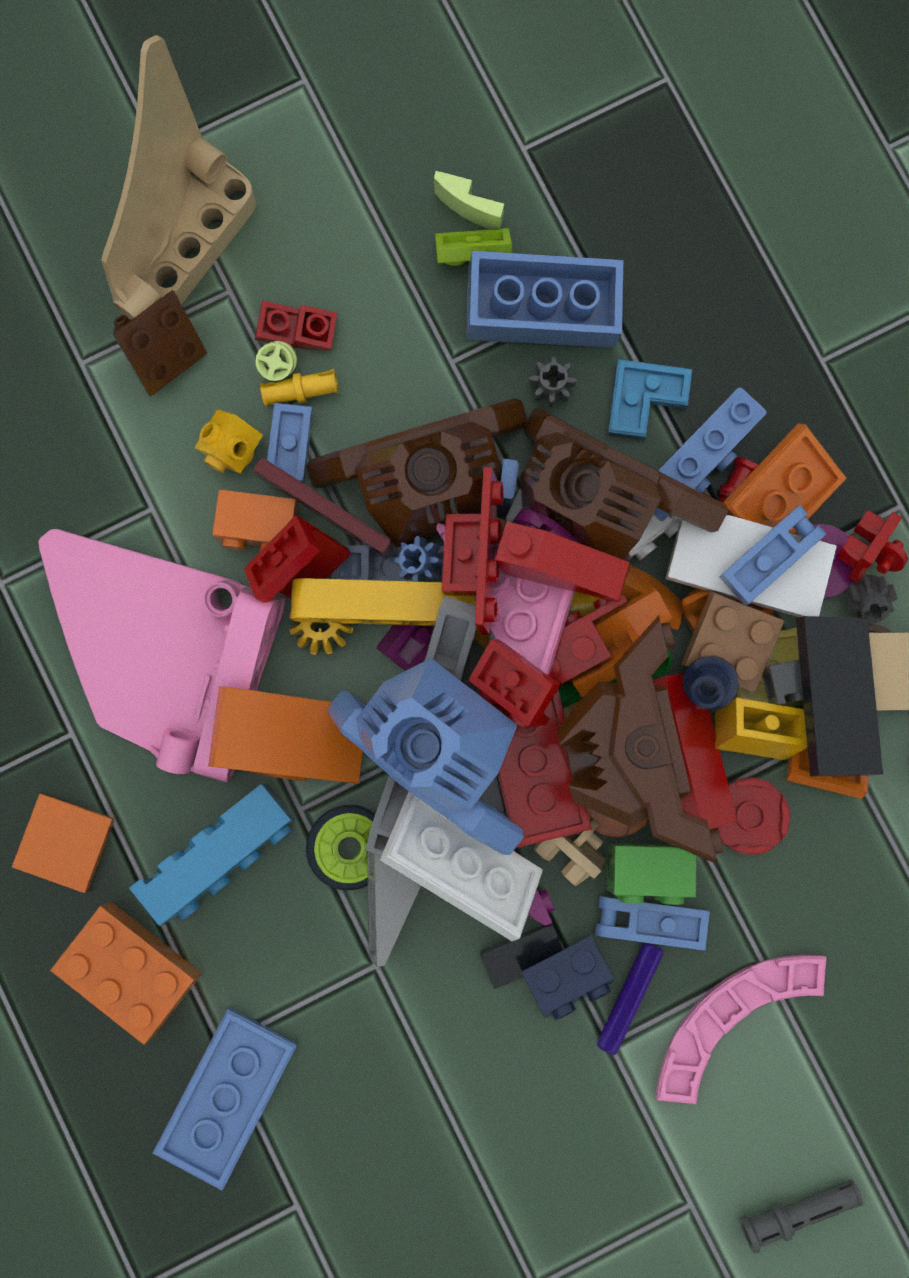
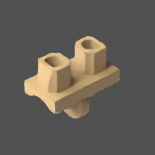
M594 818L590 819L592 830L539 842L534 847V850L548 861L559 850L563 851L571 860L563 867L561 872L574 886H577L589 876L595 879L602 871L601 867L606 861V858L597 851L603 844V841L593 833L599 825V822Z

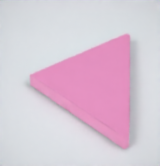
M438 523L436 529L445 542L446 525ZM495 544L494 558L496 557L499 544ZM500 570L499 582L493 583L492 597L497 598L498 616L496 622H491L490 628L496 639H500L549 676L575 592L505 575Z

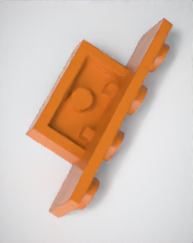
M656 588L649 589L594 621L612 657L571 678L581 697L586 696L597 682L608 683L616 678L613 665L658 615L660 616L661 623L669 622L672 619Z

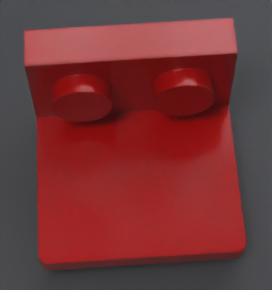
M295 515L244 568V571L256 599L267 603L278 592L291 599L292 580L301 578L327 579L351 553L348 547Z

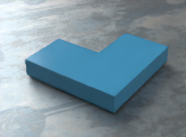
M618 359L607 435L644 440L646 438L650 404L686 409L689 400L692 369Z

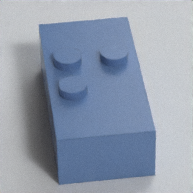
M472 251L468 266L466 340L613 348L622 335L624 260Z

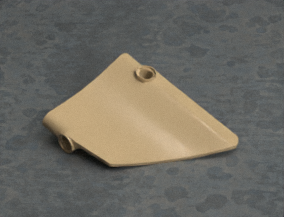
M159 35L147 39L142 45L137 110L130 158L116 216L101 259L112 294V303L120 312L127 315L129 319H134L172 290L175 291L182 305L256 208V198L250 181L239 170L226 162V154L202 138L165 40ZM235 192H245L241 199H229ZM211 221H223L221 226L216 229L207 228ZM190 249H200L196 257L191 259L184 257ZM167 278H177L176 283L172 287H162L163 282Z

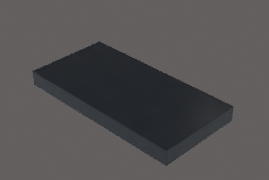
M818 616L796 618L810 777L882 775L883 767L868 619Z

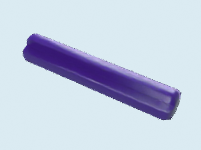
M643 943L597 1041V1045L601 1050L613 1055L618 1053L663 956V950L660 947L651 943Z

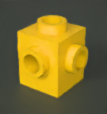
M217 409L212 419L201 429L199 440L194 448L206 456L203 462L214 470L224 473L228 469L241 474L244 467L251 462L254 450L263 434L237 415Z

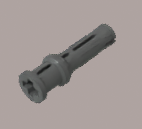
M851 1179L786 1206L777 1203L772 1204L769 1211L751 1218L744 1215L739 1217L748 1245L752 1252L756 1254L760 1252V1247L779 1239L784 1241L792 1240V1237L795 1236V1231L836 1216L849 1209L862 1206L863 1199L857 1185Z

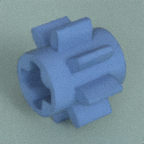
M420 536L415 537L414 544L401 543L402 550L399 557L394 558V562L399 563L402 568L399 574L400 578L409 580L413 577V582H425V578L439 579L437 572L440 565H443V560L437 554L441 547L439 544L434 542L427 544L426 538Z

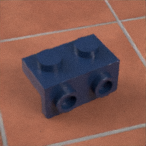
M592 935L522 971L543 1016L547 1018L553 1015L555 1021L574 1012L576 1008L573 1003L585 997H588L589 1001L593 1002L610 993L611 990L608 985L614 982V977Z

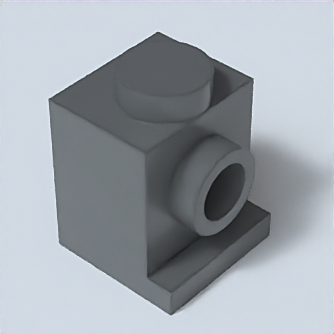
M799 660L765 667L762 676L768 703L777 705L786 703L785 695H787L788 702L803 700Z

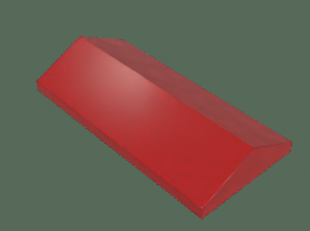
M685 672L653 679L654 686L667 688L691 794L681 799L683 810L707 820L709 829L737 822L720 750L715 749L716 733L710 710L697 706L686 695L683 687Z

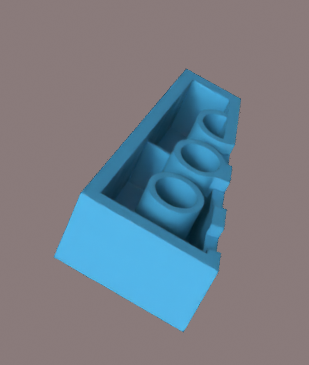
M260 784L218 818L220 822L215 826L213 824L209 825L190 839L187 844L189 847L186 850L182 851L181 849L161 862L156 869L158 873L152 878L143 881L140 879L129 888L159 926L177 917L183 922L201 907L197 902L198 899L208 891L212 896L216 895L231 882L227 875L240 866L244 871L262 856L258 852L262 846L269 841L276 845L292 832L288 825L295 818L267 784Z

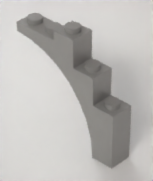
M444 596L425 661L432 658L462 681L477 628L475 626L476 605ZM390 775L377 808L365 851L381 856L409 792Z

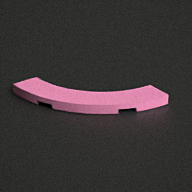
M799 954L764 960L737 971L711 988L684 1017L669 1043L658 1075L656 1100L696 1104L702 1075L711 1057L712 1050L722 1036L727 1034L739 1021L748 1016L751 1011L764 1004L787 998L824 996L826 956Z

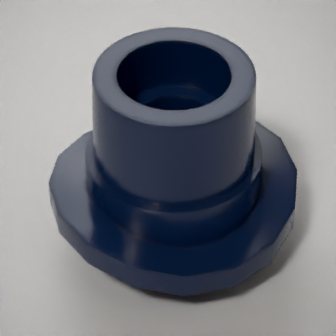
M705 656L693 661L685 670L683 677V687L688 698L697 706L707 710L721 709L729 705L735 698L739 686L738 674L733 665L724 658L717 656Z

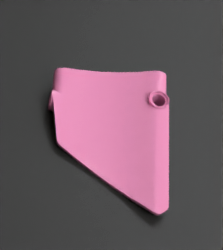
M57 528L49 530L39 539V549L66 643L96 723L101 728L149 750L157 757L156 766L161 770L174 774H188L191 771L195 774L229 783L235 769L208 766L219 686L258 691L284 612L285 597L275 595L270 602L263 603L255 598L251 587L244 586L234 579ZM221 588L231 593L232 604L230 607H225L219 602L218 592Z

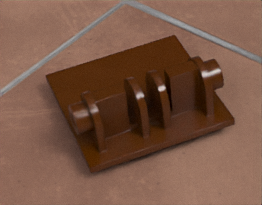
M173 290L134 319H129L127 315H121L113 321L115 325L113 335L150 397L207 354Z

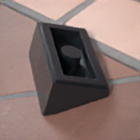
M551 923L547 926L542 925L525 932L515 941L508 939L480 951V955L495 989L524 977L522 971L557 954L563 948L554 925Z

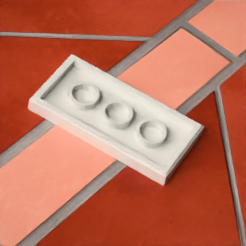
M726 515L719 530L710 533L681 519L665 579L739 600L719 576L773 527ZM790 533L797 542L803 538L801 535ZM818 541L750 604L796 617H819L837 546Z
M408 792L380 858V861L510 941H515L521 936L543 869L515 851L511 855H502L472 838L444 815L438 813L411 792Z

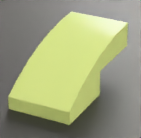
M439 171L435 172L434 193L450 209L465 219L487 229L501 228L504 203L472 195V180Z

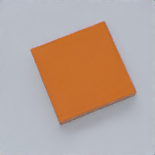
M39 793L12 868L82 893H87L115 818L44 793Z

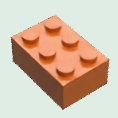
M113 902L101 905L50 970L143 1045L157 1034L203 974Z

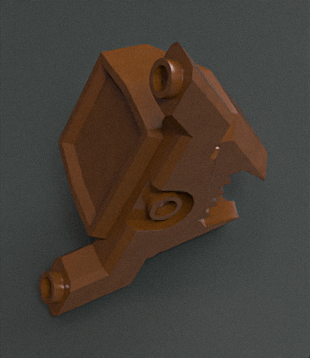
M514 398L310 459L306 467L312 486L317 488L358 478L368 512L394 546L398 548L401 547L402 542L407 544L414 543L416 536L428 539L440 535L436 528L438 523L446 525V514H481L483 468L492 467L497 480H501L502 470L492 437L522 428L528 420L523 402Z
M541 408L532 410L528 422L523 428L525 434L537 444L521 474L522 509L538 512L554 520L574 536L580 544L623 560L640 541L656 508L710 533L719 530L728 513L726 504L639 460L608 446L607 443Z
M658 615L613 665L617 683L597 682L558 726L559 744L562 749L566 748L573 781H569V788L575 803L630 827L649 818L653 837L717 864L716 855L724 853L718 828L709 829L707 820L684 811L681 799L691 794L667 688L654 686L652 679L655 671L669 657L667 648L675 646L670 622L661 623L660 616Z

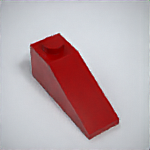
M506 522L495 557L497 565L505 575L618 603L630 567V562L545 530Z

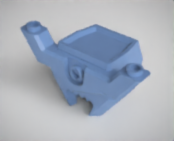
M432 658L383 682L367 705L348 690L340 691L329 705V716L345 737L363 750L368 757L397 783L438 813L444 815L467 835L502 855H511L524 838L522 828L499 810L479 799L499 773L517 724Z

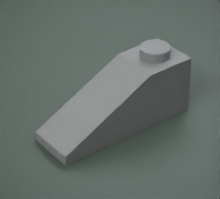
M367 851L369 958L379 967L385 966L421 885L380 861L381 855Z

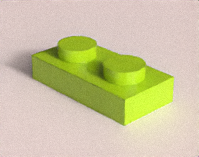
M509 228L435 234L438 263H446L451 266L462 265L470 261L472 251L512 253Z

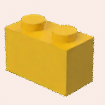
M735 698L729 705L715 712V749L786 760L807 748L804 709Z

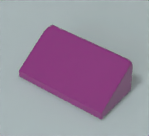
M393 625L378 643L376 649L406 671L425 660L435 626Z

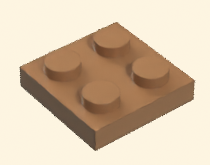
M710 592L681 664L688 667L693 661L705 656L724 658L733 665L738 674V687L755 693L784 620Z

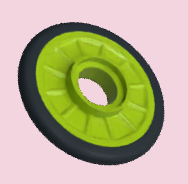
M343 805L327 811L317 819L307 838L306 855L309 866L319 880L339 890H356L368 885L367 851L365 849L375 817L374 812L361 806ZM346 837H354L359 842V852L353 858H343L338 852L339 843Z

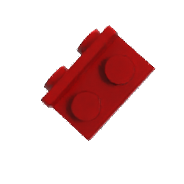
M491 639L468 681L480 689L478 694L483 699L492 704L501 705L509 711V719L524 728L546 726L550 718L544 712L560 686L558 682L500 639Z

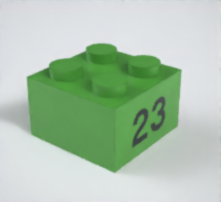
M607 842L606 890L614 894L615 898L620 899V902L644 903V896H654V900H658L662 904L682 905L684 904L685 897L696 898V855L671 844Z

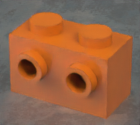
M219 490L212 535L219 542H223L222 547L226 549L244 551L245 546L249 545L260 547L261 551L295 515L299 516L300 506L296 499Z

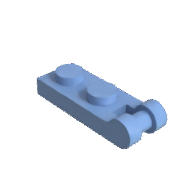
M798 505L719 576L745 606L751 603L827 534L819 525L815 527L805 517L808 513L801 505ZM792 527L803 537L799 542L788 532Z
M599 896L598 908H602L600 923H596V936L706 950L709 910L645 901L644 903H623L615 897ZM617 911L628 912L627 927L616 925Z

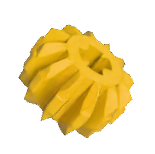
M300 622L301 624L292 626L289 629L291 635L303 634L297 642L301 649L312 641L310 653L315 656L319 653L321 644L324 645L327 655L333 654L331 644L333 641H336L340 647L344 648L347 643L339 636L340 633L350 635L354 632L353 627L342 623H328L330 627L325 632L321 628H319L318 632L313 631L317 625L316 623Z

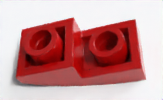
M262 300L254 340L265 343L284 341L294 348L330 351L338 313L306 305H300L298 309Z

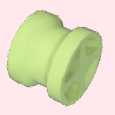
M274 341L265 344L259 349L255 364L262 377L271 381H279L294 372L298 358L296 351L290 344L284 341Z

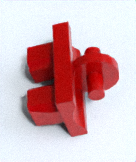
M867 510L853 532L871 542L868 546L850 535L837 554L838 558L854 568L848 578L858 583L874 560L878 564L876 567L877 571L882 574H886L888 571H901L905 567L908 557L903 550L904 544L899 540H894L893 543L887 542L903 517L892 512L888 519L884 520Z

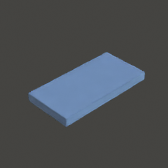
M229 1007L153 1154L223 1191L298 1043Z

